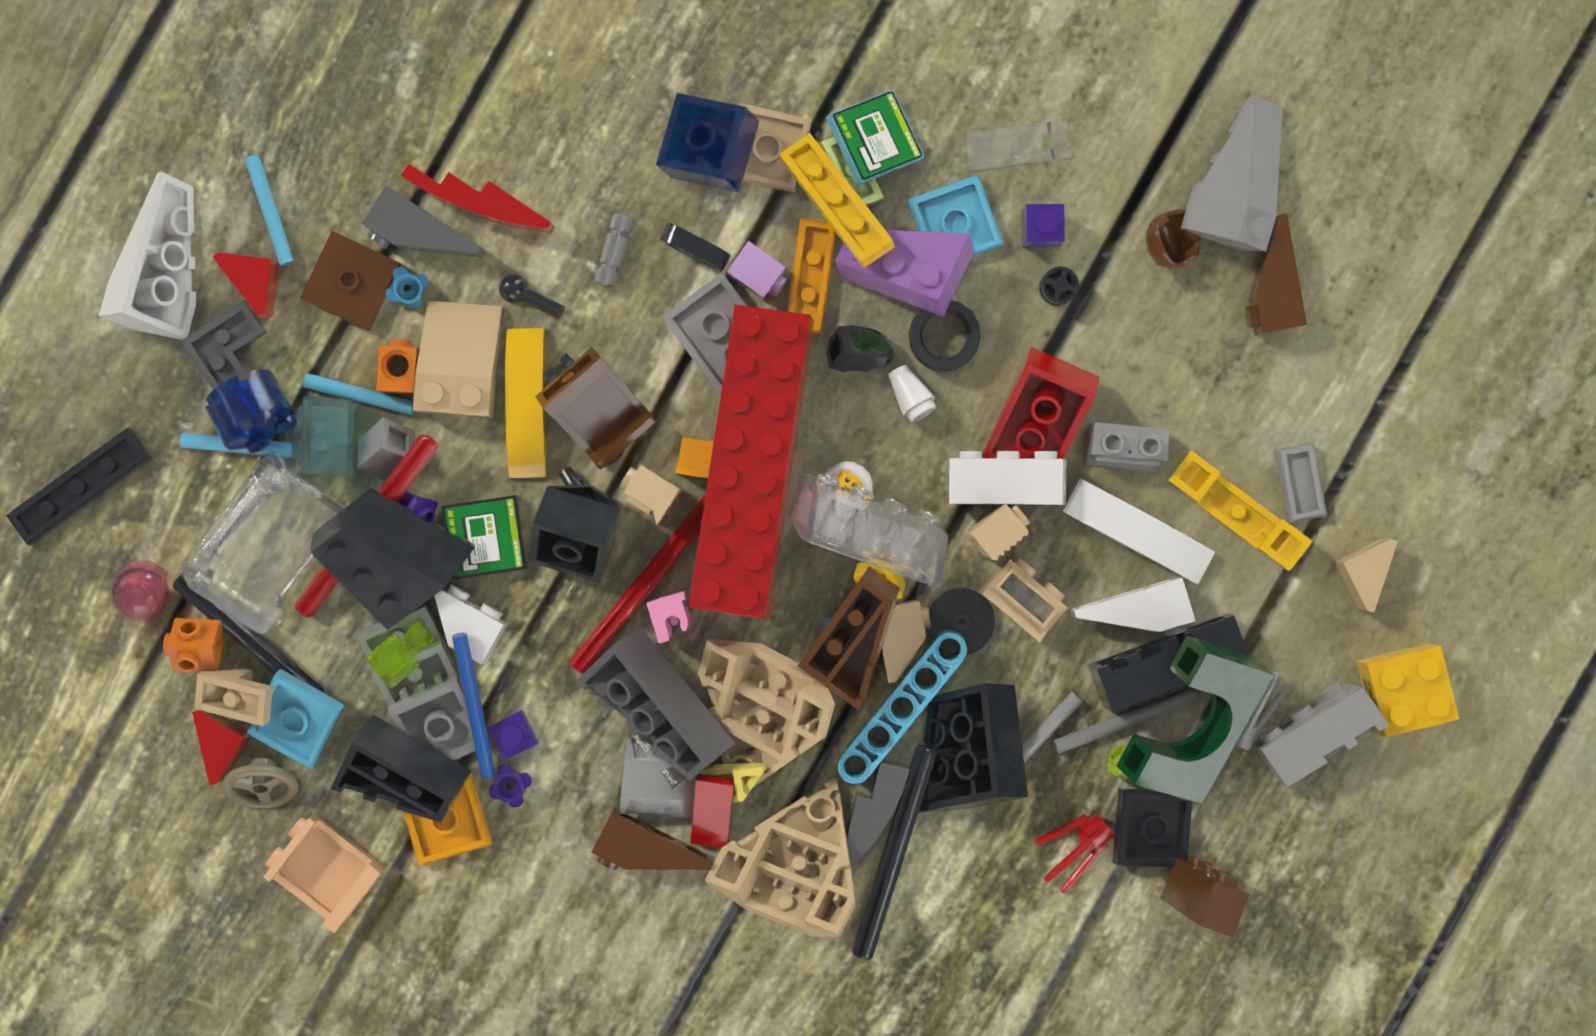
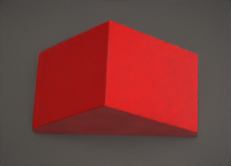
M220 252L215 254L213 259L258 317L266 320L272 317L279 263L268 258Z
M202 710L193 711L192 715L209 786L222 782L224 777L232 771L252 736L247 734L246 729L224 716Z

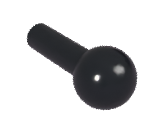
M509 274L500 281L499 293L506 302L515 304L523 301L556 319L563 315L564 305L530 289L527 281L521 275Z

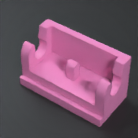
M687 590L647 602L658 643L669 641V638L673 637L672 625L678 624V618L683 631L690 627L691 615L686 602V598L689 597Z

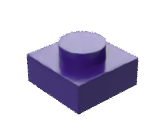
M523 710L487 727L504 761L539 743Z

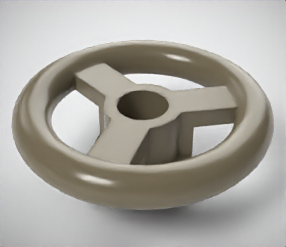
M255 758L250 760L247 766L230 771L222 781V790L228 799L239 805L250 808H273L293 800L298 793L299 785L296 778L290 772L277 767L275 761L267 758ZM282 783L287 785L285 792L276 796L271 795L270 792L273 787ZM235 788L249 790L251 793L257 794L258 797L242 794Z

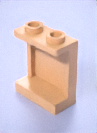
M316 813L307 820L301 817L288 833L292 840L284 850L278 847L265 863L270 869L263 878L268 882L275 880L325 918L326 920L323 925L335 933L343 926L387 867Z

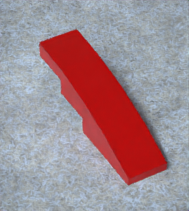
M408 164L401 174V177L439 201L476 217L515 228L552 233L555 228L549 220L489 180L482 191L478 192L450 172L447 173L441 184L411 164Z

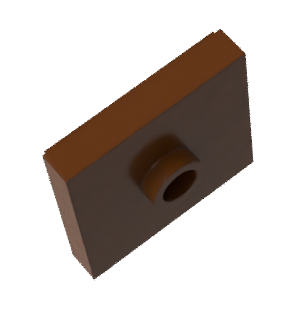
M331 231L300 299L370 331L386 298V290L391 287L394 280L392 272L395 268L401 267V263Z

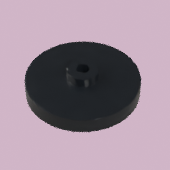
M954 588L945 591L935 599L929 609L931 628L928 630L932 639L941 631L954 630L964 638L967 647L966 655L983 648L993 634L995 627L993 609L987 599L974 590ZM952 638L944 639L939 645L944 651L955 655L960 650V644Z

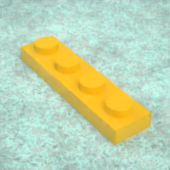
M810 133L779 153L783 164L863 268L895 248L893 239Z

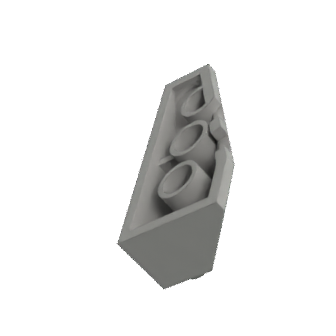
M1255 95L1249 96L1228 131L1229 138L1220 153H1215L1209 162L1211 168L1203 181H1197L1191 191L1181 229L1238 251H1267L1277 215L1283 107Z

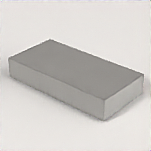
M1314 443L1274 449L1287 522L1291 523L1327 516Z

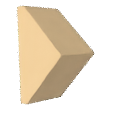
M1379 539L1334 562L1357 609L1365 612H1375L1398 541Z

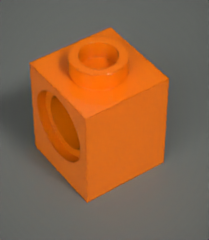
M390 339V346L379 345L376 391L414 395L419 348L412 347L413 341ZM404 356L408 361V370L403 376L396 377L391 370L392 362L396 358Z

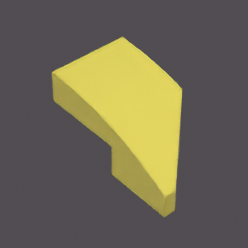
M764 763L709 765L700 773L733 778L735 784L733 803L744 801L766 770V765Z

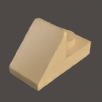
M253 670L201 671L197 673L194 709L264 726L270 722L273 686L252 681Z

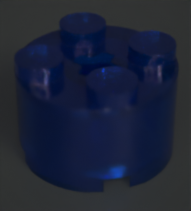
M265 369L249 371L252 378L240 381L238 375L232 377L213 389L206 398L209 406H205V409L224 446L228 450L247 448L249 453L259 452L269 445V439L279 433L292 429L297 424L294 411L273 372Z

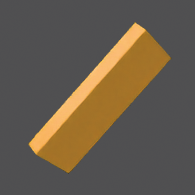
M800 218L787 312L811 315L814 320L813 334L821 335L836 232L828 222Z

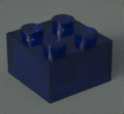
M677 93L656 165L672 179L739 193L760 121L745 106Z

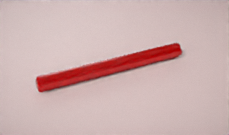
M427 434L419 435L378 492L399 502L438 449V443ZM322 566L295 603V609L304 617L314 616L339 581Z
M705 495L570 659L569 664L576 671L584 674L593 665L698 536Z

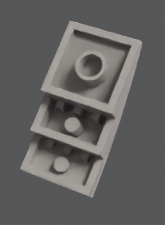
M426 602L389 630L379 622L357 632L356 638L373 669L372 675L389 706L388 713L396 728L452 760L474 752L475 746L460 674Z

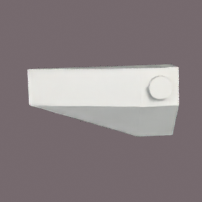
M164 172L157 173L108 281L99 312L100 317L131 330L181 340L188 337L196 308V292H192L191 271L196 269L195 257H191V234L195 231L193 186Z

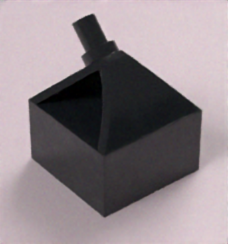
M566 467L559 473L564 485L547 486L533 522L528 562L600 584L613 549L620 508L604 492L595 486L586 485L584 480H579L572 467Z

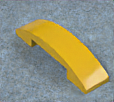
M545 328L507 329L505 420L509 478L547 477L545 410L535 397L544 389Z
M1191 450L1168 481L1235 535L1287 571H1290L1313 541L1284 519H1279L1220 475V471Z

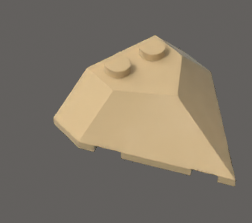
M710 638L706 640L698 674L702 686H707L712 703V707L708 708L709 712L735 742L731 748L721 755L724 764L764 763L766 770L755 784L756 786L826 737L835 703L826 686L798 667L799 663L760 643Z
M835 777L825 783V788L811 797L806 798L804 796L754 827L756 831L740 841L735 842L733 840L723 846L705 882L744 909L811 937H840L855 907L856 899L838 778Z

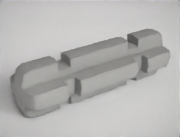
M614 214L610 223L612 231L607 234L600 258L602 266L598 267L595 276V282L605 287H613L618 276L616 268H620L628 241L625 237L626 234H630L633 223L632 219L626 215Z

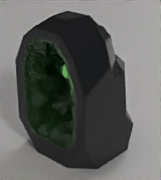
M855 325L838 326L829 339L827 348L828 367L842 373L846 371L869 372L871 369L883 368L891 363L894 356L892 341L886 335L876 329Z

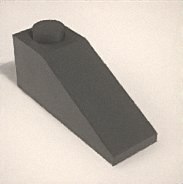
M385 186L361 223L371 230L367 237L384 248H387L392 243L399 249L482 258L486 253L482 247L387 186Z

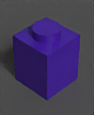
M1026 204L1022 209V248L1060 247L1065 242L1064 204Z

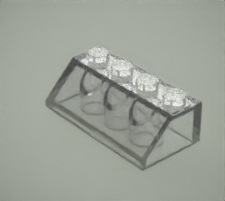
M805 473L787 512L803 541L940 589L943 582L948 534L940 525V519L937 516L920 510L918 514L910 512L904 504L894 499L887 498L885 502L873 498L874 495L871 492L858 486H853L852 490L839 486V481L825 474H819L818 477H814Z

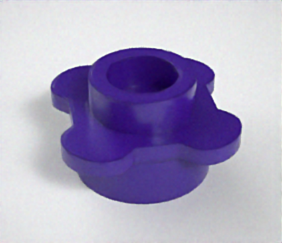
M508 764L501 765L497 769L498 777L495 783L489 787V795L494 800L500 799L503 802H508L511 807L517 808L523 804V794L525 789L532 784V778L526 772L520 774L513 771ZM513 783L514 788L508 789L507 784Z

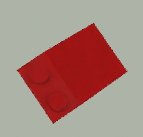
M1031 347L1014 381L982 453V457L985 459H997V451H1019L1020 459H1035V451L1057 452V459H1064L1097 394L1100 377Z

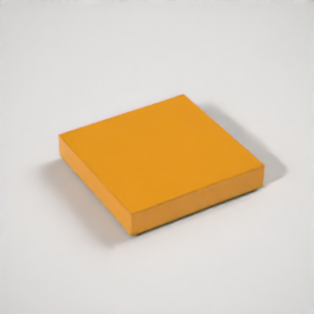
M472 772L442 822L403 811L419 866L492 844Z

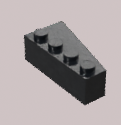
M1224 614L1191 626L1182 633L1164 636L1087 664L1102 706L1113 713L1121 712L1134 707L1136 703L1148 698L1152 700L1171 693V689L1183 684L1185 687H1188L1185 682L1169 669L1187 636L1248 655L1235 616Z

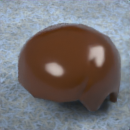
M1184 209L1161 213L1149 224V228L1146 231V246L1149 255L1157 265L1168 269L1183 267L1185 263L1196 259L1199 255L1201 237L1181 229L1186 212Z

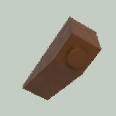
M1287 213L1276 216L1267 251H1262L1248 298L1249 306L1245 307L1247 325L1249 328H1254L1255 336L1307 325Z
M614 807L591 852L598 856L597 862L612 870H617L618 866L625 870H710L714 861L713 856L629 814H620V809Z

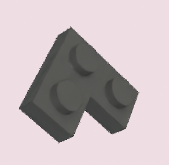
M241 301L181 341L221 404H228L257 385L236 354L267 333L247 301Z

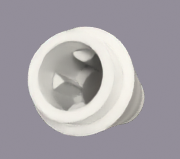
M907 364L896 368L888 375L903 417L907 416L911 423L923 419L937 408L933 402L935 396L909 369Z

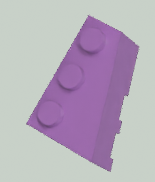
M886 230L893 239L895 248L863 268L843 243L835 260L843 279L943 317L974 253L969 233Z

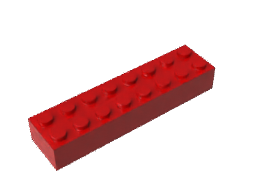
M734 305L688 608L761 619L770 618L814 328V320L809 314Z

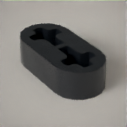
M669 222L659 238L660 241L720 272L723 271L731 256L718 246Z

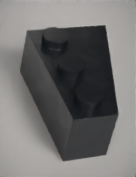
M372 714L352 742L331 790L342 792L344 788L363 793L364 800L375 802L377 798L397 803V810L442 822L460 794L471 770Z

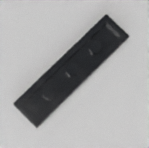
M126 428L12 510L6 517L28 546H32L150 461L152 457L133 430Z

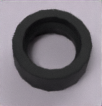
M951 300L945 314L957 317L966 328L967 338L965 346L958 354L952 357L941 358L934 356L923 343L922 333L924 326L930 318L937 314L921 308L912 320L908 334L910 349L916 359L928 369L939 372L956 370L967 364L978 350L981 339L979 322L973 311L961 302Z

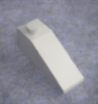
M1180 577L1167 579L1070 609L1071 616L1075 618L1156 632L1164 631L1165 636L1187 631L1186 624L1195 622L1183 578Z

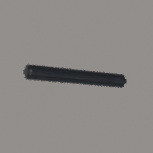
M182 573L172 585L173 589L208 619L220 620L222 631L272 674L275 675L278 670L282 669L324 693V688L190 573Z

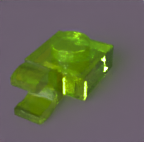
M418 622L406 632L402 641L393 634L366 656L365 659L382 681L392 689L420 665L414 656L430 645L434 638Z

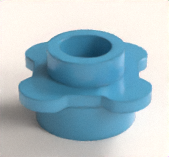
M404 267L395 268L392 272L394 280L391 287L386 290V298L393 303L399 301L407 304L410 309L419 308L422 304L421 296L423 289L429 284L428 278L424 274L415 275L409 273ZM407 284L411 287L410 291L408 292L404 291L403 287Z

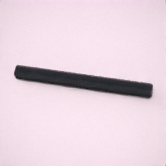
M917 745L915 747L906 784L893 817L855 938L852 954L860 959L869 960L873 958L935 762L937 751L926 745Z

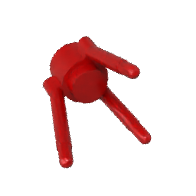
M1097 813L1089 819L1085 814H1082L1075 821L1035 839V844L1041 845L1078 828L1080 829L1075 836L1081 844L1044 877L1046 882H1050L1086 850L1090 852L1060 888L1062 893H1066L1075 884L1096 857L1109 847L1107 842L1115 837L1109 826Z

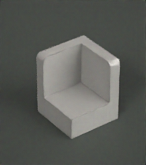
M384 417L380 419L359 439L357 469L387 480L415 442V430Z

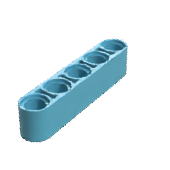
M944 630L938 633L844 748L839 756L838 771L845 781L858 784L864 782L872 774L962 663L966 656L967 647L960 633L954 630ZM952 638L958 641L960 650L957 655L949 658L940 654L939 645L944 639ZM922 668L932 669L937 675L935 682L927 687L919 685L915 680L917 671ZM896 698H908L913 704L911 712L906 715L896 714L891 707ZM881 726L889 732V738L885 743L875 744L870 741L868 732L873 727ZM853 755L860 756L865 761L866 766L861 772L852 773L845 767V760Z

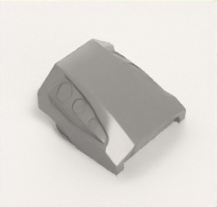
M628 737L623 766L620 814H650L693 818L697 775L689 781L653 749L654 742L650 739Z

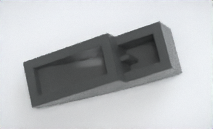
M882 760L876 769L871 794L856 791L846 831L851 867L864 856L891 819L906 784L910 771L908 765Z

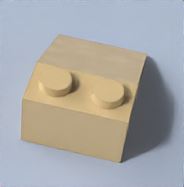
M427 301L415 374L413 411L494 418L503 314L502 306Z

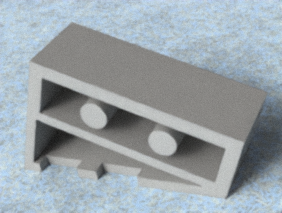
M1335 682L1320 693L1322 698L1311 706L1306 703L1298 707L1289 715L1292 720L1280 728L1278 725H1274L1259 736L1261 742L1256 744L1254 748L1279 783L1289 787L1327 764V758L1344 746L1350 750L1358 745L1359 742L1356 738L1371 727L1376 726L1381 731L1389 726V723L1363 687L1346 682L1342 684Z

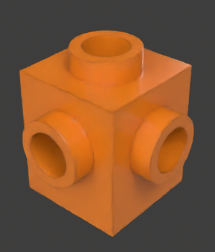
M175 618L171 633H166L163 641L164 655L169 656L172 671L192 673L219 670L226 646L221 621Z

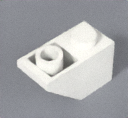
M450 585L448 589L443 588L434 597L448 646L454 649L452 635L465 632L467 633L472 660L481 665L486 663L508 625L507 622L501 619L503 613L486 603H483L480 608L469 602L470 594L454 585Z

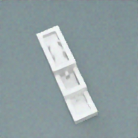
M1083 479L1078 481L1063 510L1065 514L1111 540L1128 547L1197 585L1215 554V551Z

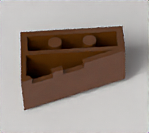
M870 566L798 664V667L859 711L868 696L900 591L898 586Z
M1191 855L1189 861L1176 857L1175 865L1170 871L1160 899L1197 925L1234 937L1250 895L1243 881L1225 874L1224 870L1212 866L1211 862Z

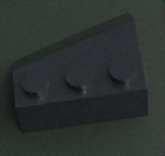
M370 488L313 532L310 553L389 630L446 587L474 550L475 544L464 538L462 540L447 533L446 528L435 522L431 524L412 514L411 509Z
M983 683L935 695L928 704L924 742L927 746L935 749L937 755L918 813L969 809L1027 798L1028 790L1015 685Z

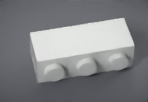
M960 451V458L949 459V504L1066 505L1067 460L1057 459V452L1035 451V459H1020L1019 451H997V459L982 458V451Z

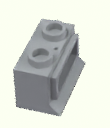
M1098 422L1091 423L1088 428L1085 466L1159 473L1161 463L1166 462L1168 459L1170 429Z

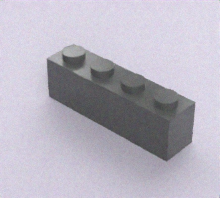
M641 627L615 643L576 681L583 689L586 690L590 687L600 695L601 699L599 702L610 712L616 709L629 721L627 727L637 736L640 734L645 735L654 742L653 749L689 781L735 744Z

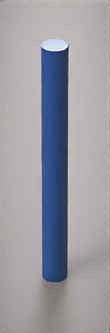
M465 632L452 635V641L480 775L482 779L494 777L496 772L468 637Z

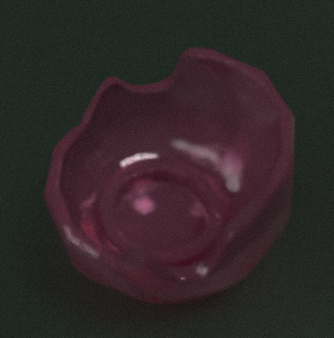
M136 560L123 567L112 585V598L116 608L132 620H150L161 614L171 596L166 570L150 560Z

